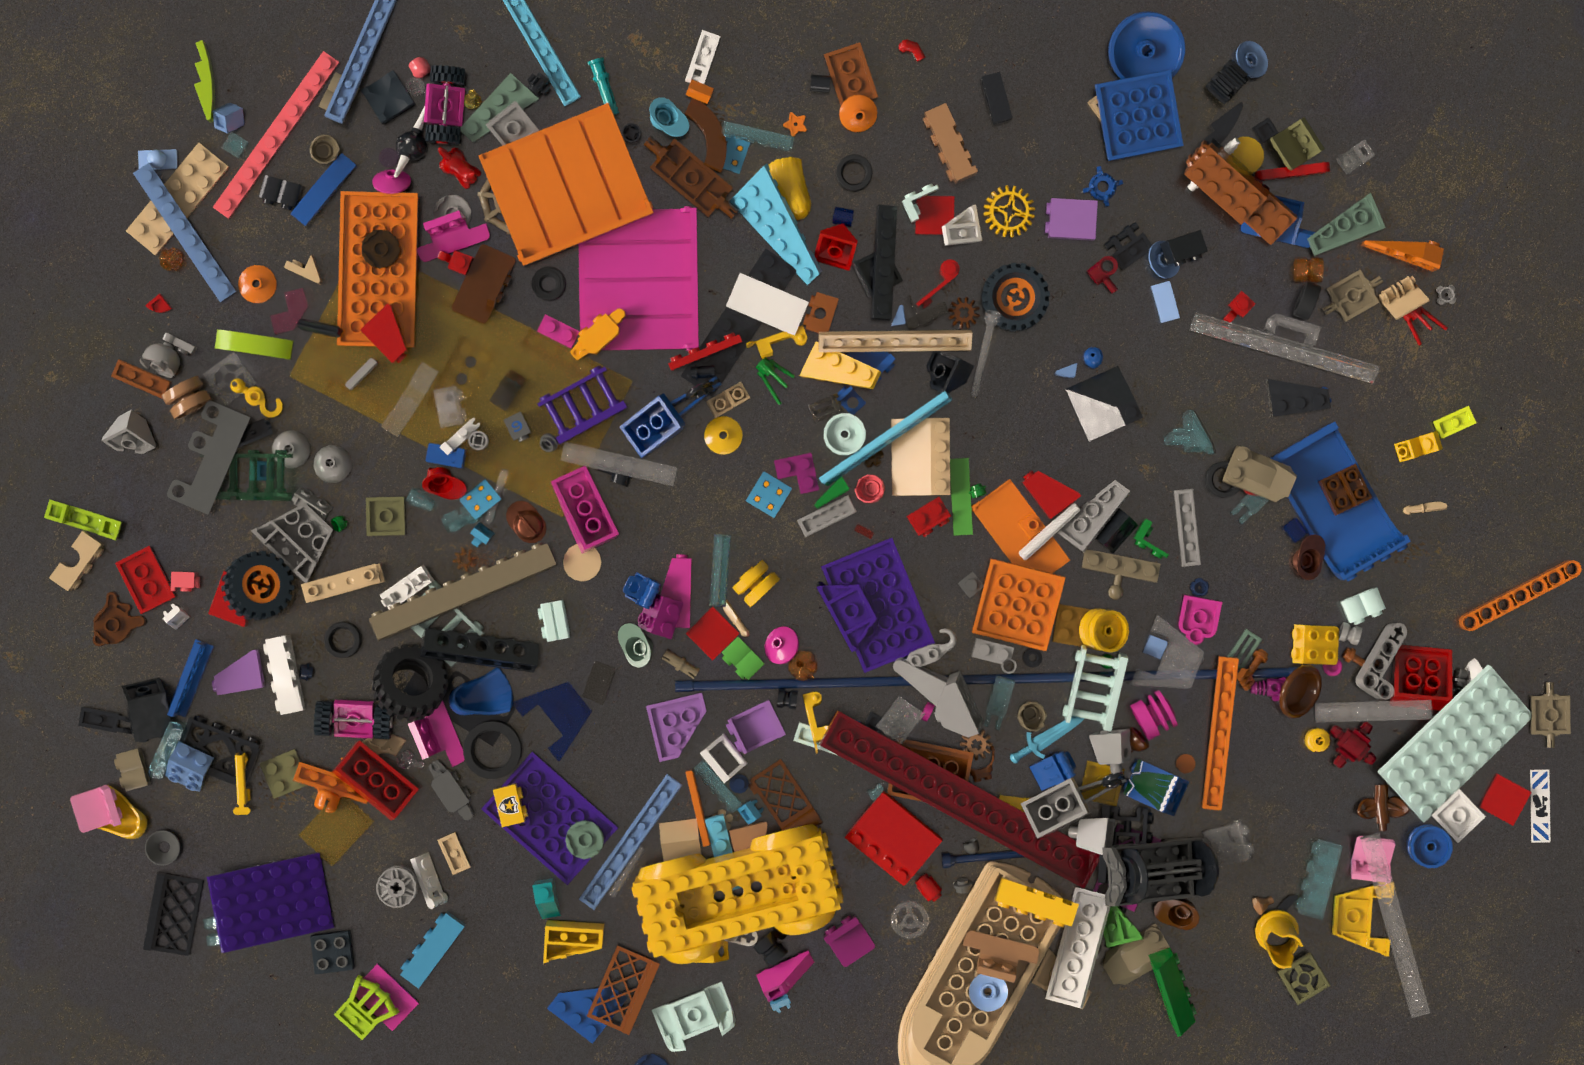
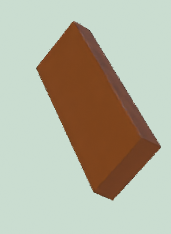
M118 359L111 377L161 399H163L161 397L162 394L168 391L172 384L169 380Z

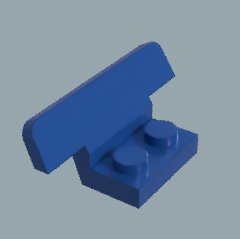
M1274 195L1298 216L1294 223L1276 241L1309 248L1310 245L1307 239L1316 232L1299 228L1303 216L1304 202ZM1245 222L1241 225L1243 233L1261 237Z

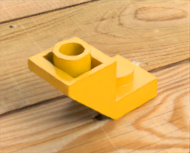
M1438 431L1394 444L1400 462L1443 449Z

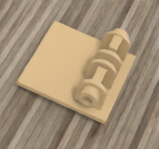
M1407 276L1400 281L1401 284L1397 282L1398 288L1391 285V287L1381 291L1379 295L1381 303L1396 320L1430 301L1415 284L1416 280L1413 276Z

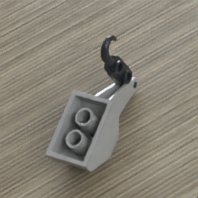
M1118 772L1103 777L1101 781L1078 787L1075 779L1070 778L1021 803L1036 837L1041 838L1063 829L1091 813L1087 803L1111 789L1126 783L1127 780L1123 772ZM1100 786L1107 787L1084 800L1081 794Z

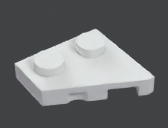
M976 205L968 207L942 226L945 246L982 241Z

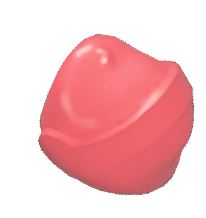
M417 57L409 63V68L416 78H423L430 73V64L424 57Z

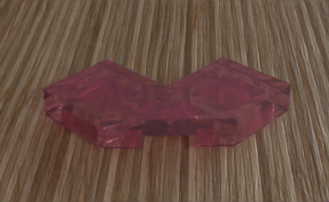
M304 288L284 292L288 311L270 316L275 335L292 331L296 328L298 320L302 318L308 308Z

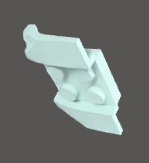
M722 981L675 1002L652 1009L663 1040L671 1052L686 1051L685 1039L718 1026L723 1036L735 1026L736 1022L732 1004Z

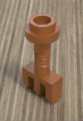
M1346 648L1342 655L1344 660L1348 663L1352 660L1363 666L1366 660L1355 654L1356 649ZM1378 660L1374 663L1375 668L1377 665L1379 666Z
M1263 649L1256 650L1253 653L1255 659L1249 668H1241L1236 676L1245 691L1249 690L1254 684L1255 680L1252 675L1261 663H1266L1268 660V653Z

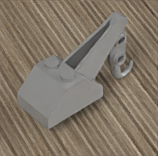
M944 628L940 629V633L949 634L950 641L948 643L929 644L909 653L907 659L897 658L893 664V669L936 706L934 712L936 720L941 722L944 728L969 738L979 734L983 720L961 671L946 677L923 667L939 660L956 645L957 638L955 633L950 629Z

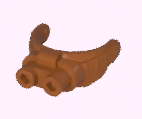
M994 746L990 748L992 758L986 767L981 769L971 768L970 776H973L974 782L982 781L981 778H985V780L992 779L991 772L993 771L992 765L995 758Z

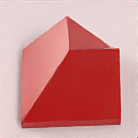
M843 223L821 230L814 256L817 262L850 271L858 241Z

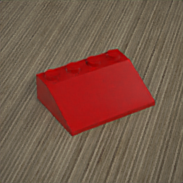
M885 791L877 797L845 836V839L903 886L908 883L943 841L938 834Z

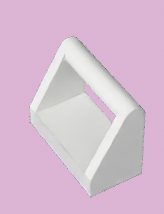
M722 734L700 752L723 783L748 764L725 734ZM720 741L740 764L729 774L710 753V750Z

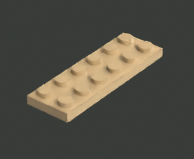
M198 143L164 185L186 218H188L229 167L201 143ZM152 201L147 204L126 230L127 233L155 256L159 254L174 235Z

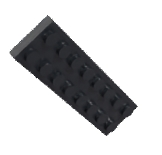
M765 249L748 276L784 291L797 270ZM726 307L699 349L706 348V343L713 340L721 342L725 340L724 336L733 332L735 335H740L742 342L689 363L681 377L694 386L698 383L701 384L708 379L709 381L714 377L698 378V380H695V378H691V367H694V365H697V367L714 365L715 377L717 376L719 381L723 383L745 350L746 343L751 341L763 322ZM719 387L708 395L713 398Z

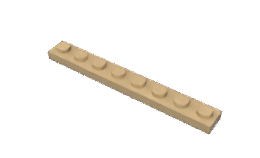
M972 330L819 332L818 351H971L973 333Z

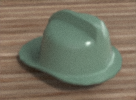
M624 624L618 631V640L626 659L634 667H644L650 661L653 653V643L636 624Z

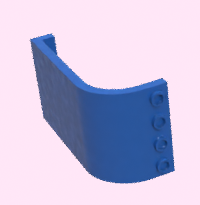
M1331 422L1274 455L1271 459L1290 466L1297 475L1288 499L1308 534H1316L1324 539L1325 554L1323 559L1339 580L1346 579L1348 582L1357 577L1356 573L1362 569L1365 572L1373 568L1374 562L1378 560L1383 562L1390 558V553L1397 550V552L1406 549L1408 547L1407 543L1411 541L1408 535H1403L1390 520L1338 431L1339 427L1336 422ZM1356 463L1372 498L1335 516L1318 481Z

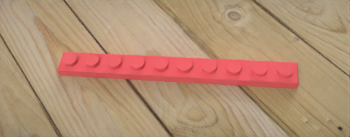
M322 52L213 206L214 209L228 219L231 218L340 62L326 52Z

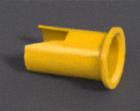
M1273 910L1264 914L1257 921L1255 928L1256 939L1260 946L1267 950L1272 963L1278 968H1291L1294 952L1298 949V945L1303 947L1298 936L1299 927L1295 918L1286 911ZM1271 932L1282 938L1291 937L1287 943L1281 946H1273L1267 943L1268 935Z

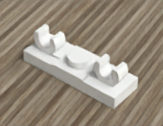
M422 565L380 594L381 602L384 607L387 606L390 610L389 606L398 602L402 604L432 583L434 579L426 567Z

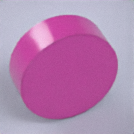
M1338 659L1336 665L1322 664L1323 671L1329 676H1336L1342 671V662Z
M927 702L920 716L921 720L928 721L935 707L934 704Z

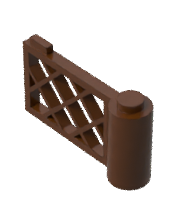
M782 759L749 780L751 782L748 785L754 795L759 794L782 831L809 824H814L816 827L823 824L820 816ZM778 765H781L784 770L783 779L772 777L773 769ZM760 777L769 778L767 789L759 788L755 781ZM771 779L782 781L780 792L769 790ZM784 782L793 783L795 786L793 795L782 793ZM796 791H798L801 796H796ZM769 792L780 794L778 805L769 804L767 801ZM782 795L793 797L791 808L780 806ZM795 798L803 799L807 806L802 810L793 809ZM772 807H777L776 813ZM779 808L790 810L789 818L784 822H781L778 817Z

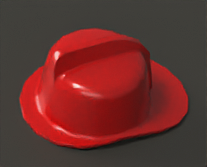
M445 467L429 468L427 470V477L422 482V488L426 492L449 500L461 498L467 491L464 482L453 477L451 472Z

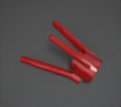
M1422 306L1403 316L1419 346L1422 343L1410 319L1414 321L1418 318L1429 330H1432L1433 328L1423 318V313L1444 330L1448 329L1447 326Z

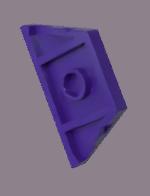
M859 584L818 586L817 589L851 652L855 651L877 619Z

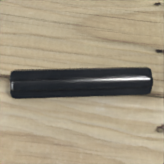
M302 318L297 323V327L301 330L337 338L341 337L343 329L339 326Z

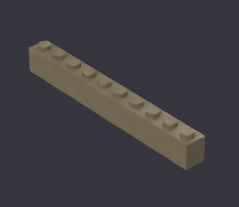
M542 542L535 544L531 547L532 550L528 552L521 550L515 553L514 557L509 560L505 557L496 561L497 565L492 567L486 565L479 568L478 573L473 575L471 572L461 576V580L457 582L450 580L443 584L444 587L436 590V587L425 591L426 595L421 597L415 595L408 598L407 603L401 605L398 602L389 606L390 610L383 612L379 610L372 613L369 622L378 642L556 567V562L548 544L543 545Z

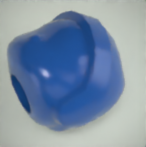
M1097 347L1088 348L1084 352L1085 364L1094 369L1101 365L1103 361L1102 351Z

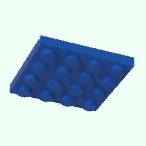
M1171 70L1095 84L1107 159L1109 161L1184 146Z

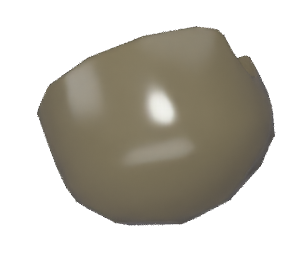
M324 134L317 136L310 146L311 157L320 164L333 162L340 150L337 140L331 135Z
M1028 701L1019 708L1018 721L1023 728L1028 731H1039L1044 728L1047 714L1041 704L1035 701Z

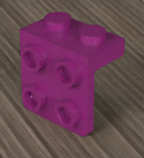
M656 594L650 609L643 608L642 613H640L638 627L652 634L672 639L683 602Z
M856 915L845 917L841 920L842 924L836 928L835 926L830 927L823 936L844 967L849 966L875 948L874 942Z

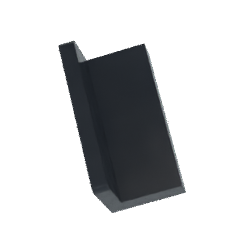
M1119 508L1096 539L1111 553H1114L1135 530L1138 524Z

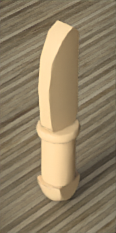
M1430 502L1406 506L1403 512L1410 515L1420 512L1446 510L1448 506L1443 502Z
M723 600V610L733 622V625L735 624L743 637H749L750 632L741 621V618H739L728 600Z

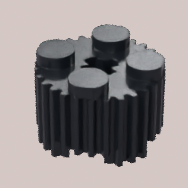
M1230 59L1223 66V69L1211 78V81L1205 87L1225 105L1251 77L1247 76L1248 74L1235 61Z

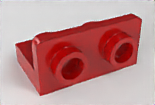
M937 497L906 517L917 535L925 537L933 532L932 528L939 524L942 527L950 522L949 517L952 515L941 498Z

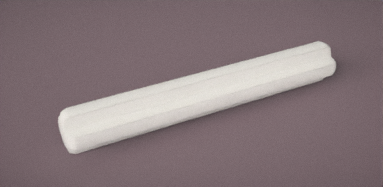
M1074 502L1070 504L1019 551V555L1024 560L1031 557L1080 512V508Z

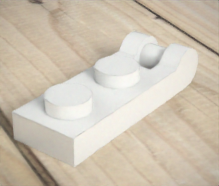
M702 30L685 82L690 83L693 79L705 84L721 36ZM695 69L702 71L701 77L694 75Z
M429 852L410 859L427 906L433 909L438 904L447 903L448 896L442 890Z

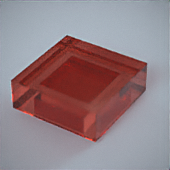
M859 524L854 529V531L869 539L874 534Z

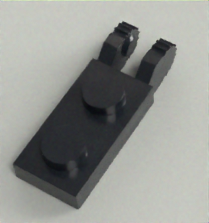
M81 707L78 726L114 733L132 734L130 728L118 727L119 720L129 722L128 716Z

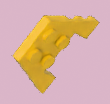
M1390 881V883L1383 882L1334 895L1332 934L1384 956H1389L1390 939L1370 937L1373 898L1393 899L1394 881Z

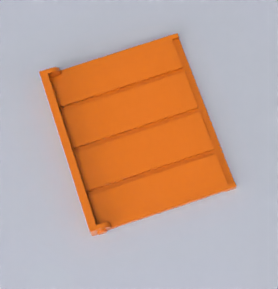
M609 103L478 155L516 246L519 262H522L523 266L654 214L652 210L653 205L651 201H648Z

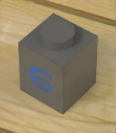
M521 411L504 419L513 441L518 440L520 443L530 438L529 434L532 431Z

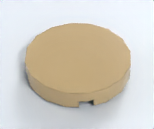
M577 544L567 550L563 560L564 570L568 576L578 581H587L594 578L600 571L602 563L597 549L594 548L582 554Z

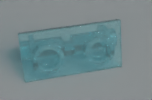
M462 506L459 508L462 514L458 515L457 511L453 510L443 515L444 517L441 520L446 531L450 533L460 530L461 527L467 524L477 522L479 518L475 520L468 510Z

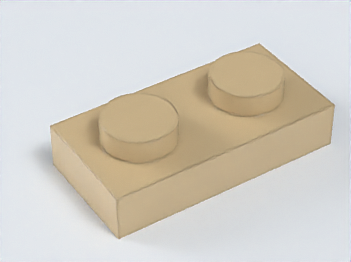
M456 832L437 840L453 875L471 867Z

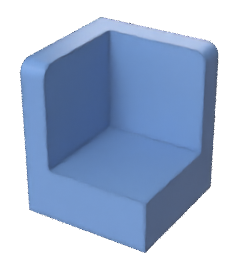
M227 103L212 111L214 127L218 130L229 133L244 125L242 107Z

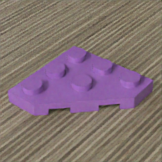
M702 692L646 706L659 762L675 759L680 756L707 711Z

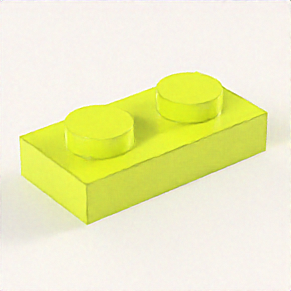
M1466 406L1433 421L1436 431H1438L1440 439H1443L1476 424L1470 407Z

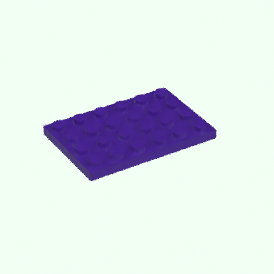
M893 538L821 566L828 585L859 584L877 617L855 649L864 673L893 662L897 658L908 656L910 652L929 644H935Z
M532 751L501 786L517 783V787H521L523 792L521 803L522 806H526L528 817H525L526 821L502 827L494 795L481 810L568 885L591 859L578 858L568 850L565 839L570 827L578 821L587 820L594 822L603 832L604 843L619 827Z
M320 853L207 876L221 953L334 928Z

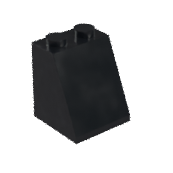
M160 678L121 686L135 742H147L152 738H165L173 734L171 719L167 715L169 708L166 692Z

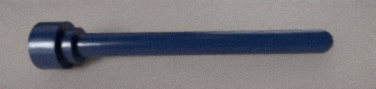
M1015 851L959 856L941 853L943 869L951 868L956 863L1024 857Z

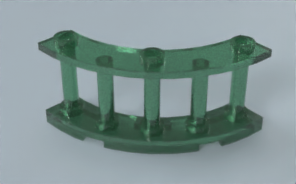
M248 450V454H234L229 468V488H227V492H218L215 500H230V496H236V500L292 501V493H286L284 482L285 458H293V454H287V450H275V454H259V450ZM237 458H250L249 488H247V492H239V488H237ZM257 458H267L266 489H264V492H259V489H257ZM274 458H277V489H274Z

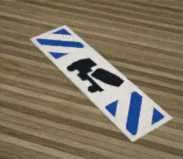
M1530 770V791L1532 792L1531 843L1551 842L1549 770Z

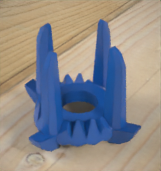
M1098 166V174L1091 178L1089 187L1084 188L1083 193L1090 192L1095 199L1104 201L1106 207L1110 206L1109 199L1115 194L1117 186L1123 184V180L1115 181L1110 174L1103 173L1101 166ZM1100 181L1108 183L1107 191L1101 192L1098 190L1097 185Z

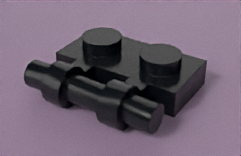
M1136 222L1130 226H1125L1122 232L1116 236H1111L1109 241L1104 244L1107 250L1112 247L1118 250L1112 254V257L1116 259L1122 271L1147 254L1152 246L1144 232L1138 237L1134 232L1139 229ZM1126 237L1132 240L1125 246H1122L1120 243Z

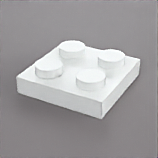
M1460 789L1431 814L1457 843L1486 817Z

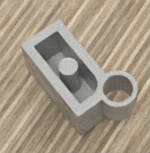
M975 638L971 657L1001 664V669L1007 674L1013 673L1017 668L1016 662L1011 659L1014 647ZM1008 660H1011L1014 664L1011 671H1006L1003 667L1004 663Z

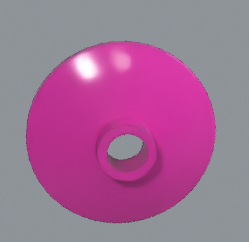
M389 169L377 173L373 177L372 184L379 192L394 194L406 190L411 184V178L404 171L398 177H394L396 169Z
M789 627L774 629L768 635L765 642V654L775 664H785L791 661L799 648L798 636Z

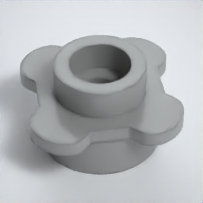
M1453 285L1448 287L1438 286L1436 289L1438 293L1437 303L1440 305L1444 303L1454 304L1456 302L1455 287Z

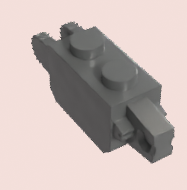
M439 760L434 761L428 766L434 778L431 784L432 788L448 812L454 813L458 811L464 820H471L474 816V812L468 804L471 801L469 798L471 793L466 786H461L459 783L461 779L455 770L452 772L451 769L448 770Z

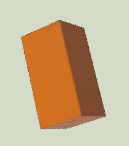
M692 79L686 95L708 104L714 88Z

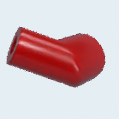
M905 39L898 46L899 50L903 53L906 51L912 52L917 62L926 58L917 42Z

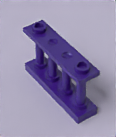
M599 365L590 370L591 374L552 396L548 393L539 398L541 402L537 403L538 406H546L559 430V436L556 439L560 445L628 408L624 400L620 402L619 399L615 398L603 376V373L608 371L606 367L601 368ZM595 377L610 403V408L605 411L598 407L586 385V382ZM577 387L580 388L593 412V417L588 420L582 418L569 394L571 390ZM560 396L563 397L576 421V427L570 430L568 427H565L552 403L553 400Z

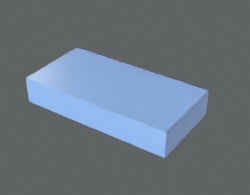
M1170 281L1151 286L1160 322L1164 323L1180 318Z

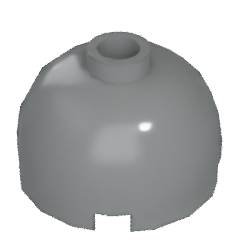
M164 342L163 344L157 343L147 347L140 359V363L148 370L150 367L155 369L154 373L159 376L172 378L179 368L180 358L174 347Z
M295 430L280 433L274 439L272 445V454L276 462L286 468H298L304 465L311 453V445L307 437Z
M328 445L316 453L313 467L316 475L321 480L328 483H339L345 480L351 472L352 459L344 448L337 445Z

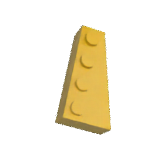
M1001 878L995 900L999 902L998 906L1007 909L1010 906L1016 907V912L1025 915L1030 912L1035 914L1034 918L1046 921V918L1054 920L1053 924L1060 927L1065 925L1072 927L1079 904L1004 878Z

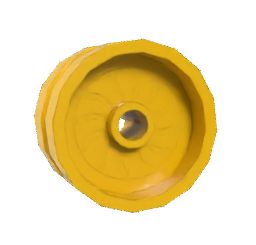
M763 559L754 568L752 566L740 577L741 580L732 587L738 595L743 594L748 588L751 590L744 597V601L750 607L780 580L775 572H771L765 578L762 577L769 568Z
M1101 608L1091 609L1083 616L1080 622L1079 634L1083 644L1089 649L1110 653L1118 651L1126 643L1129 635V624L1125 616L1120 612Z

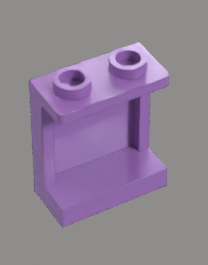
M770 700L764 701L728 719L729 724L726 725L730 735L734 734L737 739L734 743L738 751H743L744 755L786 735Z

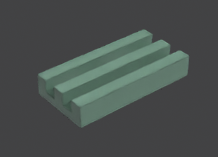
M1248 629L1244 630L1228 657H1233L1246 636L1250 635L1236 657L1240 660L1252 640L1256 639L1241 665H1238V669L1245 667L1262 641V638Z

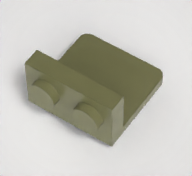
M1305 117L1270 138L1273 148L1278 152L1284 165L1289 170L1295 169L1325 150Z

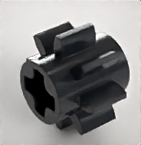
M540 72L536 76L532 73L527 79V82L530 83L527 88L537 96L541 93L546 95L550 90L548 86L550 80Z

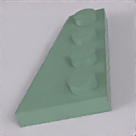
M510 73L460 127L461 132L474 143L491 132L485 124L511 103L516 101L524 110L532 103L538 101L539 98Z
M1369 193L1311 235L1307 240L1314 256L1381 231L1386 227L1372 194Z

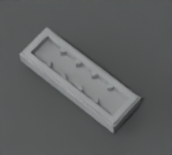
M849 495L797 521L804 536L807 537L857 511Z

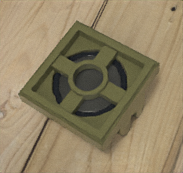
M1311 952L1294 961L1291 968L1277 971L1287 991L1297 1005L1331 986Z

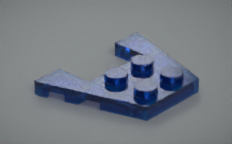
M569 681L513 702V706L522 717L539 705L563 736L548 748L558 762L562 759L592 713V710Z

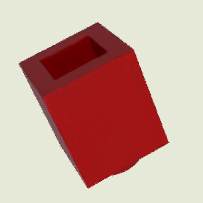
M454 250L453 255L440 251L437 257L449 263V270L465 276L474 260L473 257Z

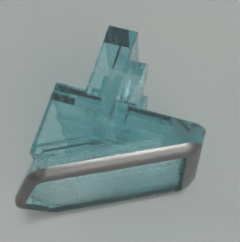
M1187 410L1183 414V429H1173V432H1170L1164 438V445H1183L1184 453H1216L1208 432L1194 410Z

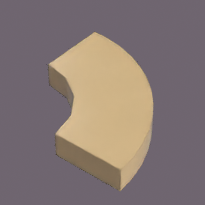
M391 734L390 739H374L373 735V739L367 738L362 742L377 755L389 753L397 756L407 740L401 736Z

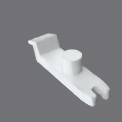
M475 418L470 419L447 442H444L440 448L447 455L453 453L480 427V423L474 425Z

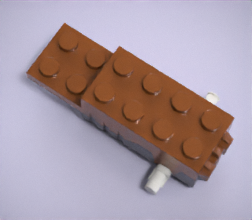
M1214 138L1209 142L1204 140L1197 147L1195 153L1190 154L1186 160L1187 166L1184 175L1191 180L1188 188L1194 191L1199 187L1239 224L1242 225L1245 222L1272 245L1294 223L1298 216L1269 191L1270 188L1266 184H1263L1259 178H1256L1255 174L1251 171L1249 172L1248 168L1231 154L1241 143L1237 138H1234L1225 147Z

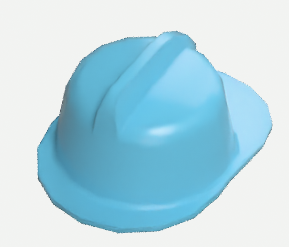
M657 98L650 104V120L656 129L663 130L673 137H681L689 130L688 119L673 102L666 98Z

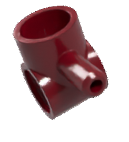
M1105 256L1087 270L1088 275L1098 286L1104 283L1112 294L1118 290L1109 278L1118 269V263L1115 258ZM1105 261L1112 263L1113 268L1109 272L1105 271L1102 267Z

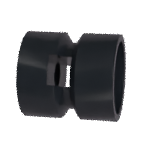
M772 931L768 932L752 946L759 955H764L763 960L769 967H772L788 953V950L782 943L777 944L778 939Z

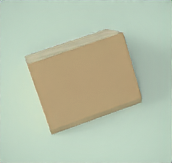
M697 819L659 823L664 861L697 853L702 855Z

